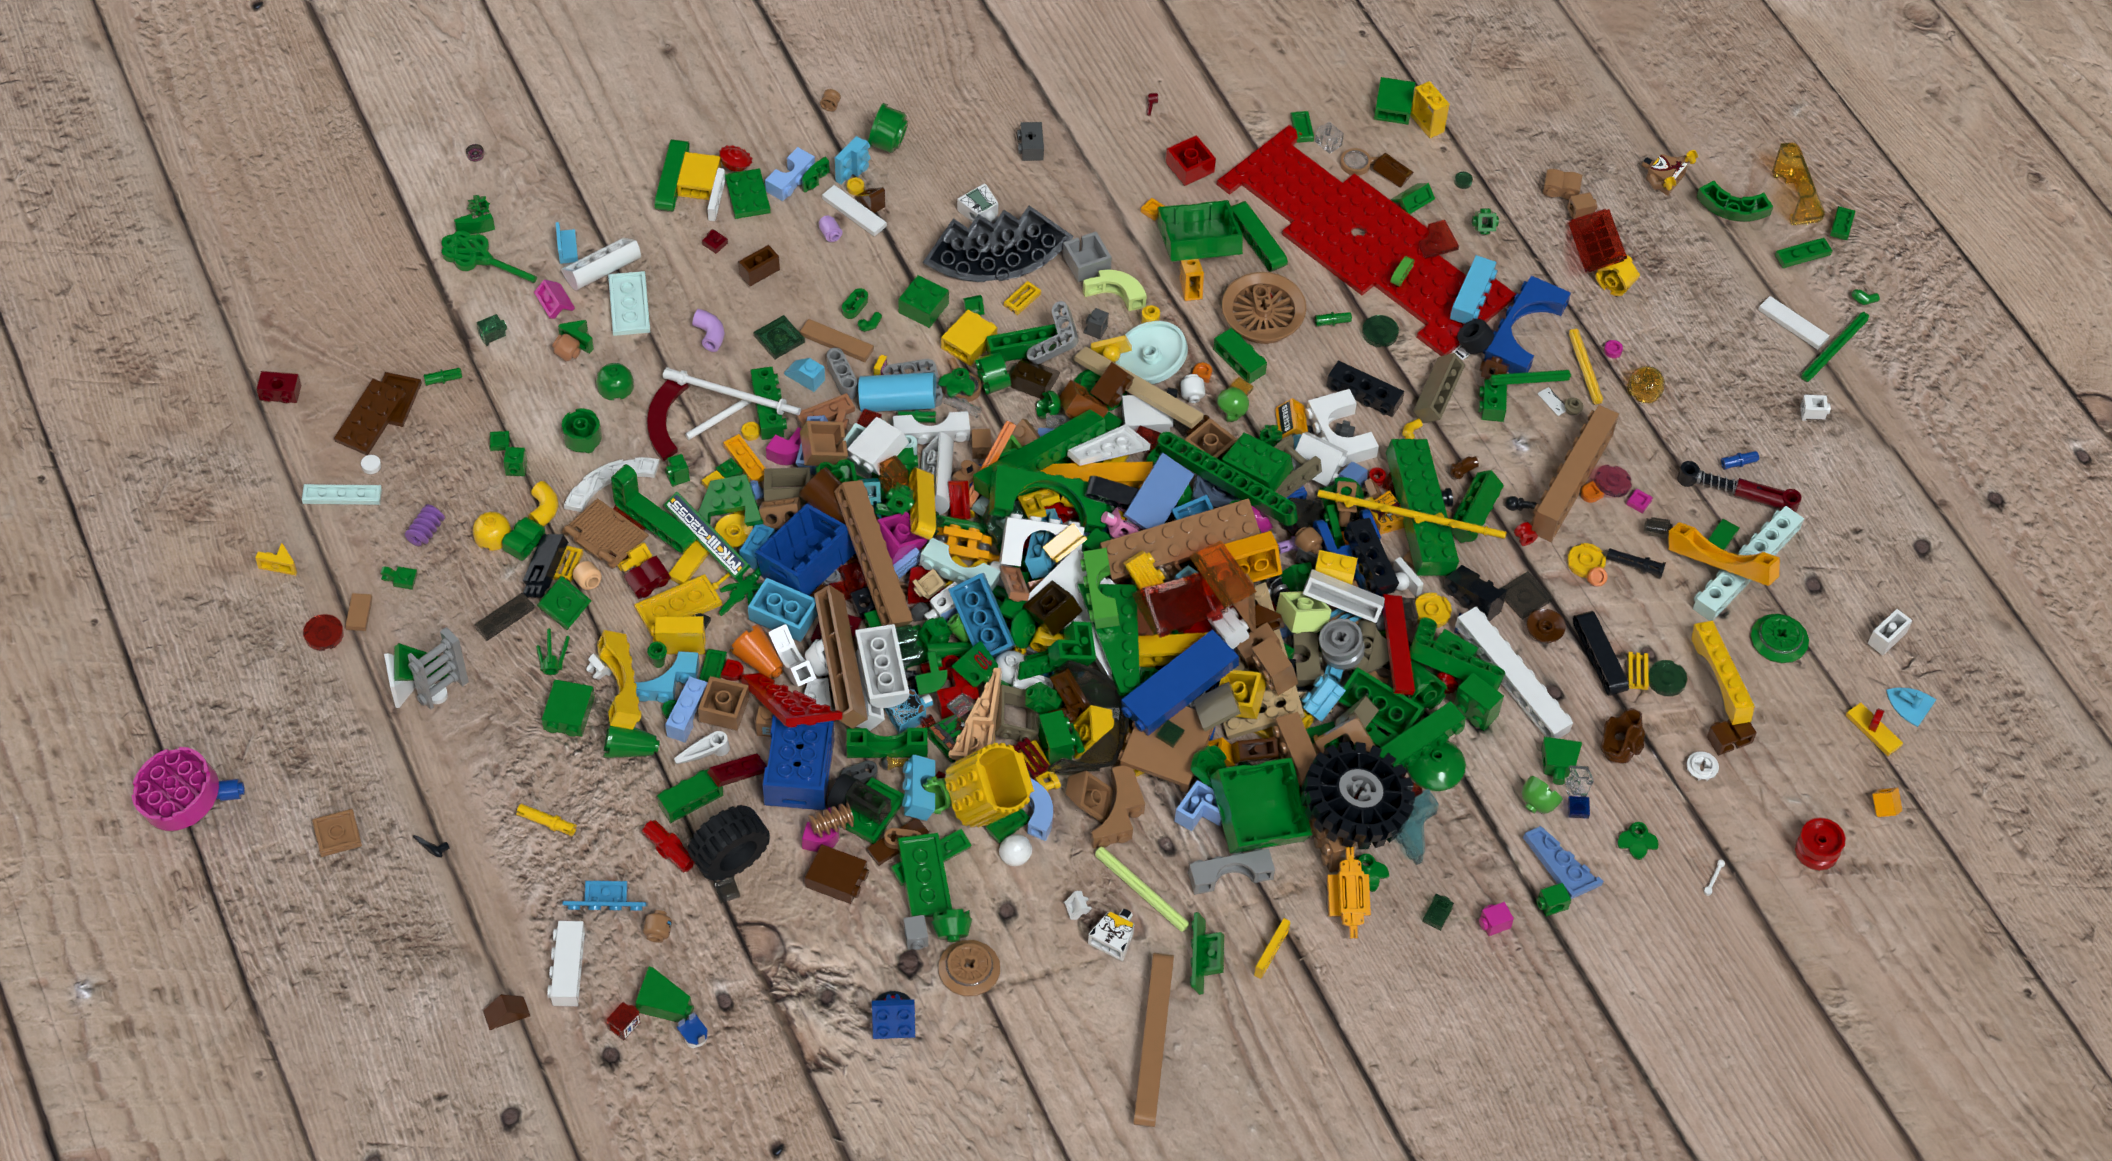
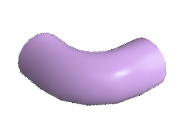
M697 309L692 325L705 330L706 335L702 340L703 347L708 351L717 352L722 345L725 335L723 324L715 315L705 310Z

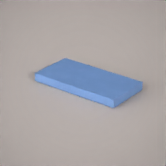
M1162 453L1123 516L1143 530L1164 524L1194 474Z

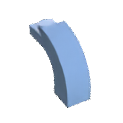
M1031 779L1034 792L1030 793V802L1028 804L1034 813L1028 822L1027 834L1046 841L1053 824V803L1046 789L1037 781Z

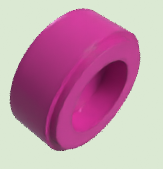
M1616 340L1607 341L1604 347V353L1609 358H1618L1623 351V345Z

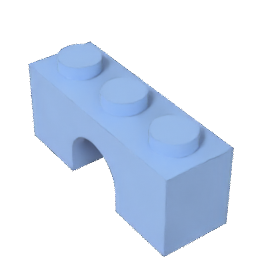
M797 147L787 157V170L790 172L784 173L775 169L765 179L766 192L781 201L791 196L796 187L802 184L804 174L815 164V156Z
M689 676L665 724L667 737L686 743L693 729L694 715L699 708L708 682Z

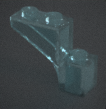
M1429 789L1415 795L1413 811L1404 829L1396 838L1398 843H1402L1406 849L1408 858L1413 860L1416 865L1422 863L1425 853L1424 822L1437 814L1439 806Z

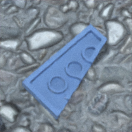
M1537 827L1524 834L1523 839L1556 883L1564 884L1571 899L1602 886L1604 881L1600 877L1596 878L1590 873V869L1585 864L1582 866L1574 859L1575 856L1570 851L1567 852L1560 847V842L1543 827Z

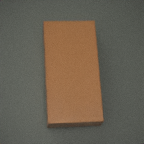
M352 593L346 630L366 631L373 599L372 594Z

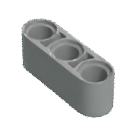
M831 348L827 352L828 370L840 394L847 393L852 400L858 394L857 379L843 351L839 348Z

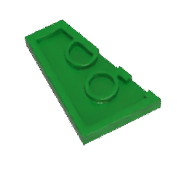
M401 643L394 646V681H414L412 671L408 666L410 664L408 655L412 653L417 659H420L427 652ZM436 656V657H435L434 659H432L430 662H428L427 664H425V665H424V668H425L426 666H428L430 663H432L433 661H435L437 658H439V656ZM446 663L441 665L439 668H437L435 671H433L426 677L428 678L431 675H433L435 672H437L439 669L445 666ZM446 674L439 680H443L445 677L448 676V674Z

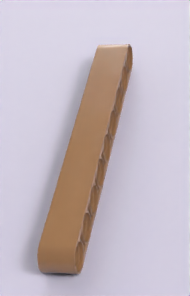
M1153 953L1134 1125L1155 1127L1174 955Z

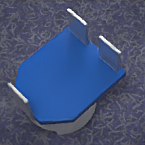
M695 1012L689 1015L687 1021L682 1019L678 1022L677 1029L685 1038V1042L689 1047H700L707 1041L708 1030Z

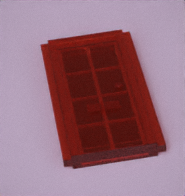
M1603 209L1568 222L1585 272H1592L1627 259L1610 209Z

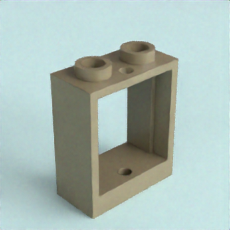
M810 467L764 469V502L799 497L801 505L808 504L799 496L804 487L787 486H805L814 477V474L811 475Z
M1001 685L995 736L1021 742L1028 737L1032 742L1039 734V713L1025 706L1026 690ZM1004 703L1027 708V728L1004 724Z

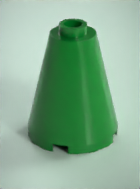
M1411 659L1415 692L1413 695H1408V697L1424 707V709H1433L1445 698L1446 694L1444 692L1445 689L1447 690V686L1444 681L1417 661Z
M610 726L609 729L607 728L604 751L608 752L603 754V758L653 756L654 752L659 750L660 740H656V735L636 727L632 730Z

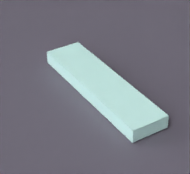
M304 484L302 503L380 505L382 486Z

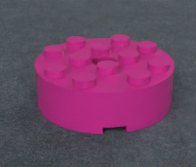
M179 747V749L170 751L166 749L152 756L139 769L133 781L134 790L131 796L135 808L151 825L165 831H176L196 824L208 813L217 798L219 780L214 768L196 750L188 747Z

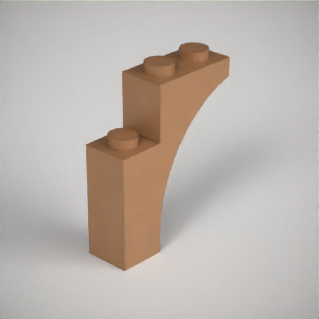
M1121 765L1113 767L1111 770V780L1115 790L1116 801L1109 817L1091 833L1093 849L1100 848L1101 846L1105 848L1110 844L1118 842L1125 843L1132 839L1133 827L1129 817H1139L1145 811V801L1133 768Z

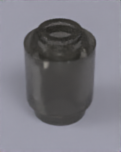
M1646 518L1644 533L1648 534V536L1667 539L1673 524H1670L1668 519Z

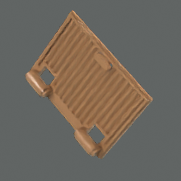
M598 498L562 530L563 534L566 536L571 535L574 538V542L599 560H606L608 566L612 569L628 556L626 552L639 545L649 536L645 531Z

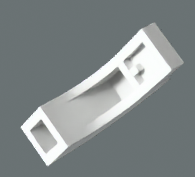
M786 624L767 632L774 650L783 664V671L795 686L799 687L816 679L809 660H805L799 653Z

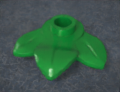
M956 368L951 373L944 374L938 382L939 386L946 387L950 398L956 396L961 391L968 396H972L975 390V384L970 379V374L965 368Z
M1642 822L1631 824L1628 831L1622 832L1618 839V847L1620 849L1629 848L1630 854L1637 860L1643 859L1648 849L1657 850L1659 845L1657 837L1649 833L1647 826Z
M1363 854L1357 860L1361 861V869L1364 871V874H1369L1370 891L1375 892L1379 887L1380 878H1388L1389 871L1383 863L1376 862L1372 855Z

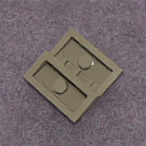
M1229 682L1194 700L1198 717L1205 732L1241 714L1239 704L1235 699L1233 688Z

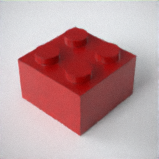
M1197 135L1167 148L1166 164L1184 186L1215 172L1216 158Z

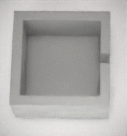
M1097 232L1081 237V251H1079V238L1063 242V258L1077 282L1098 276V271L1111 270L1112 257Z

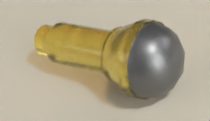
M887 756L882 759L881 765L883 769L891 770L894 767H903L904 763L909 759H894Z

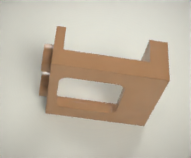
M1355 712L1348 716L1349 720L1319 737L1317 734L1313 736L1315 741L1313 746L1318 754L1320 752L1324 753L1325 744L1343 734H1348L1354 745L1356 742L1366 743V751L1370 752L1375 744Z

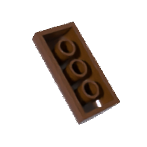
M825 467L805 485L799 496L809 505L846 525L834 492L842 482Z

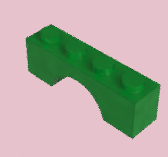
M847 728V758L912 757L913 754L928 757L927 728H907L901 734L894 736H879L871 733L867 728Z

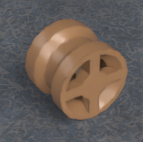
M833 89L825 90L820 101L821 107L826 111H835L841 95Z

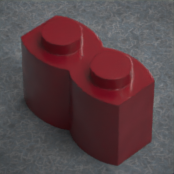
M656 555L627 572L624 578L636 597L641 599L648 597L654 589L665 586L671 579V576Z

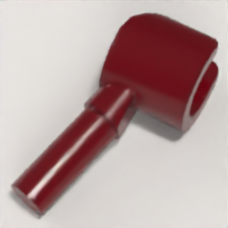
M1158 93L1148 94L1147 116H1151L1153 103H1158Z

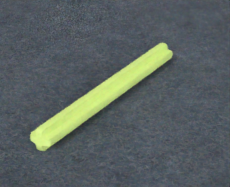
M1102 846L1096 850L1095 856L1176 928L1182 932L1188 928L1189 922L1108 850Z

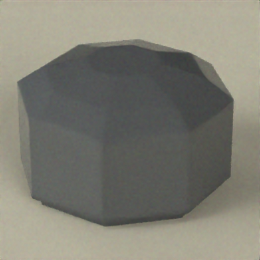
M923 602L916 604L911 610L914 621L925 619L924 614L929 612V607Z

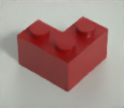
M955 669L951 670L952 687L937 690V706L941 719L970 713L978 697L980 698L977 687H973Z

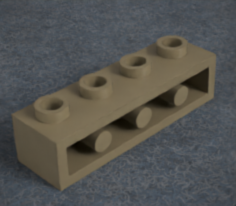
M1455 353L1437 358L1413 412L1423 423L1434 422L1442 418L1465 367V364Z

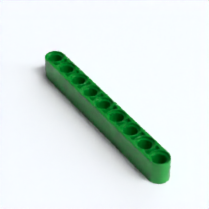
M1163 432L1159 435L1158 443L1161 453H1164L1183 467L1240 500L1249 498L1251 506L1284 525L1291 526L1297 522L1296 505L1289 499L1171 432Z

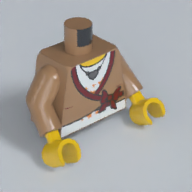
M1690 150L1686 155L1680 157L1661 154L1656 161L1646 157L1642 163V167L1648 169L1646 180L1654 190H1660L1668 196L1685 176L1688 163L1694 164L1696 162L1695 158H1698L1696 150Z

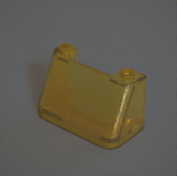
M1781 143L1772 174L1774 178L1780 176L1785 179V184L1794 183L1799 200L1796 209L1789 218L1791 225L1821 222L1825 215V209L1800 147L1795 143Z

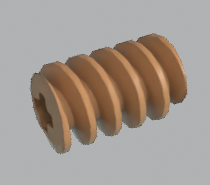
M846 802V807L843 804H839L838 810L835 806H832L831 813L824 809L823 816L820 812L815 813V818L811 814L808 815L814 835L817 833L820 838H823V831L830 835L831 828L837 833L839 825L844 830H846V823L854 827V818L848 802Z

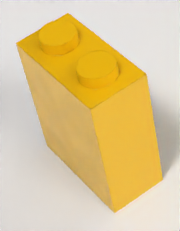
M685 152L677 182L678 196L710 200L717 169L721 168V157Z
M967 310L941 337V349L971 366L974 360L978 359L986 351V337L997 335L998 327L992 322L983 319L979 314Z
M656 616L655 624H652L651 627L653 642L663 643L667 647V654H678V651L705 654L706 635L703 616Z

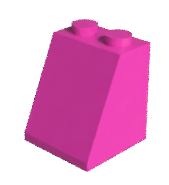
M905 512L903 515L896 514L877 520L893 565L912 549L917 548L920 550L928 541V539L911 533L910 515L908 512Z

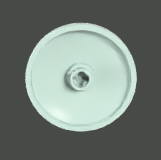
M1165 321L1146 322L1134 327L1125 334L1132 345V351L1121 353L1119 360L1115 363L1145 381L1156 384L1170 378L1182 367L1187 358L1188 344L1183 332L1174 324Z

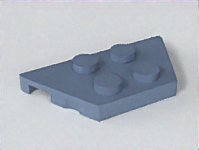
M1199 475L1194 480L1192 501L1205 495L1208 496L1213 507H1222L1234 500L1242 501Z

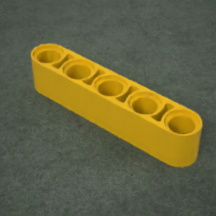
M915 467L909 477V488L914 491L913 500H915L910 509L911 533L930 540L936 530L934 474Z

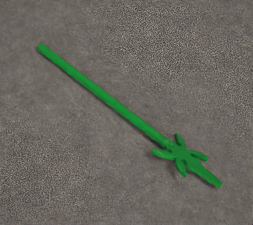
M759 567L751 575L745 576V580H742V575L737 580L738 583H731L720 589L721 593L732 591L730 598L719 612L720 616L728 612L736 603L742 601L746 594H748L749 606L754 598L752 591H758L763 584H757V580L761 576Z

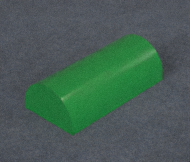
M1358 667L1345 684L1344 688L1346 691L1338 700L1345 707L1351 708L1366 695L1379 709L1370 722L1396 737L1420 722L1424 713V707L1403 694H1395L1393 688Z

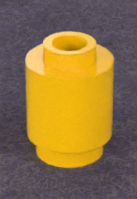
M1153 305L1144 307L1141 324L1160 321L1159 308Z

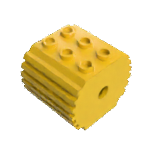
M1005 743L989 744L957 760L946 769V789L952 801V808L955 811L956 817L965 826L970 825L973 828L976 826L977 828L987 826L1019 811L1030 802V793L1034 792L1022 752L1018 753L1012 745L1006 746Z

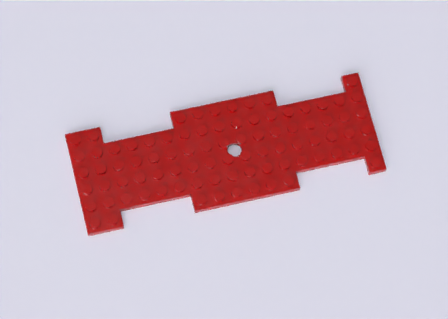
M1288 125L1217 180V186L1229 195L1240 186H1243L1287 219L1291 224L1282 230V235L1361 296L1375 286L1426 326L1417 333L1416 338L1440 356L1448 355L1461 345L1457 338L1460 329L1465 324L1450 319L1452 307L1467 275L1425 245L1434 238V232L1355 173L1344 182H1341L1293 146L1297 143L1298 136L1296 129L1291 125ZM1360 228L1364 230L1365 235L1354 236L1351 231ZM1407 256L1414 259V264L1410 273L1399 287L1391 283V278L1403 258ZM1496 278L1490 282L1492 286L1489 294L1485 293L1484 295L1486 300L1483 307L1479 306L1480 313L1478 319L1485 320L1486 323L1510 304L1516 296V293Z

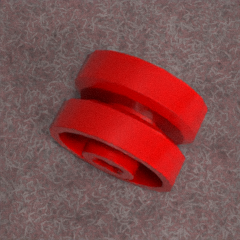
M1814 818L1806 822L1795 844L1797 858L1810 869L1820 871L1833 867L1845 847L1846 837L1844 831L1837 823L1826 818Z

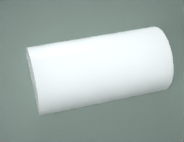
M622 238L562 268L561 271L568 284L574 290H578L640 259V248L636 240Z
M942 432L922 450L921 469L934 474L936 514L939 515L947 512L950 507L948 481H951L954 447L952 438Z
M895 624L855 630L870 704L877 708H890L902 704L909 698V689Z

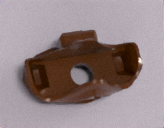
M1630 708L1618 717L1611 716L1605 722L1600 748L1608 760L1617 763H1628L1634 755H1640L1644 748L1645 737L1642 713ZM1624 733L1626 737L1624 740H1617L1615 735Z

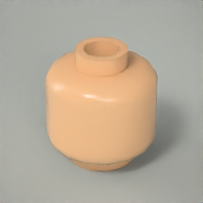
M590 561L579 563L573 571V579L584 590L596 588L602 578L600 570Z

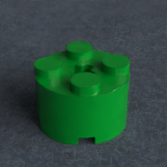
M999 351L974 360L978 370L976 371L978 378L984 383L983 388L986 395L1011 386L1010 376L1006 371V364Z
M579 408L576 409V412L571 414L569 412L564 416L562 431L566 447L575 452L592 453L602 439L600 421L592 410Z

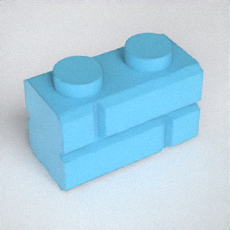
M1327 674L1319 676L1313 684L1315 687L1312 691L1306 692L1301 699L1302 707L1321 722L1346 691L1342 685Z

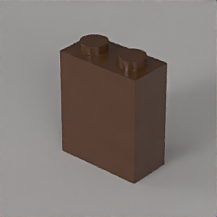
M821 844L805 876V887L851 904L854 897L858 898L861 891L860 885L862 881H866L869 875L867 861Z

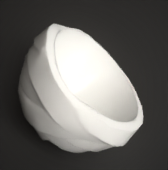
M1020 834L1006 837L999 848V855L1002 861L1010 866L1023 865L1032 854V846L1029 840Z

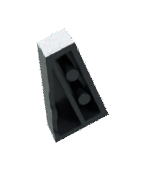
M1463 565L1448 575L1444 584L1445 591L1457 599L1464 608L1471 610L1477 607L1480 612L1486 615L1488 621H1491L1502 612L1507 593L1506 589L1494 587V583L1490 580L1485 582L1480 579L1478 573Z

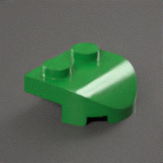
M1208 745L1194 753L1190 770L1205 785L1213 789L1210 776L1218 769L1227 768L1224 762L1227 757L1216 745Z

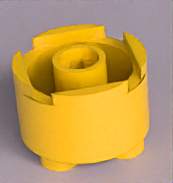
M1619 254L1609 256L1596 273L1598 284L1602 289L1605 290L1607 288L1612 291L1610 294L1613 296L1624 295L1640 277V273L1632 263V258L1628 255L1622 256Z

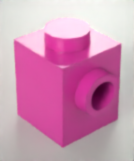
M1502 902L1497 905L1491 904L1486 906L1482 910L1479 923L1481 928L1486 930L1488 936H1492L1510 929L1514 918L1506 903Z

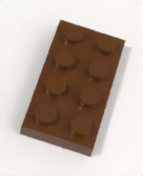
M372 379L335 435V442L368 455L407 396L405 391Z

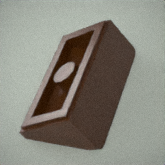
M1387 153L1381 155L1373 166L1375 171L1400 188L1414 173Z

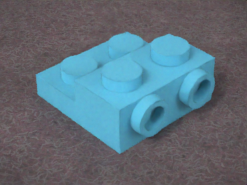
M856 136L835 157L836 182L842 184L852 174L858 177L868 169V161L871 159L868 151L870 148L868 141Z

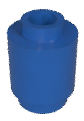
M239 779L219 781L216 800L241 799V795L245 794L244 783H240Z

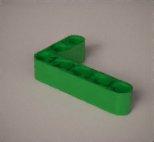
M625 464L611 476L614 503L628 516L680 553H684L697 540L695 534L689 528L639 493L637 474L631 466Z
M1421 618L1409 648L1410 658L1464 681L1474 673L1498 691L1505 676V671L1502 668L1433 640L1437 623L1430 618Z

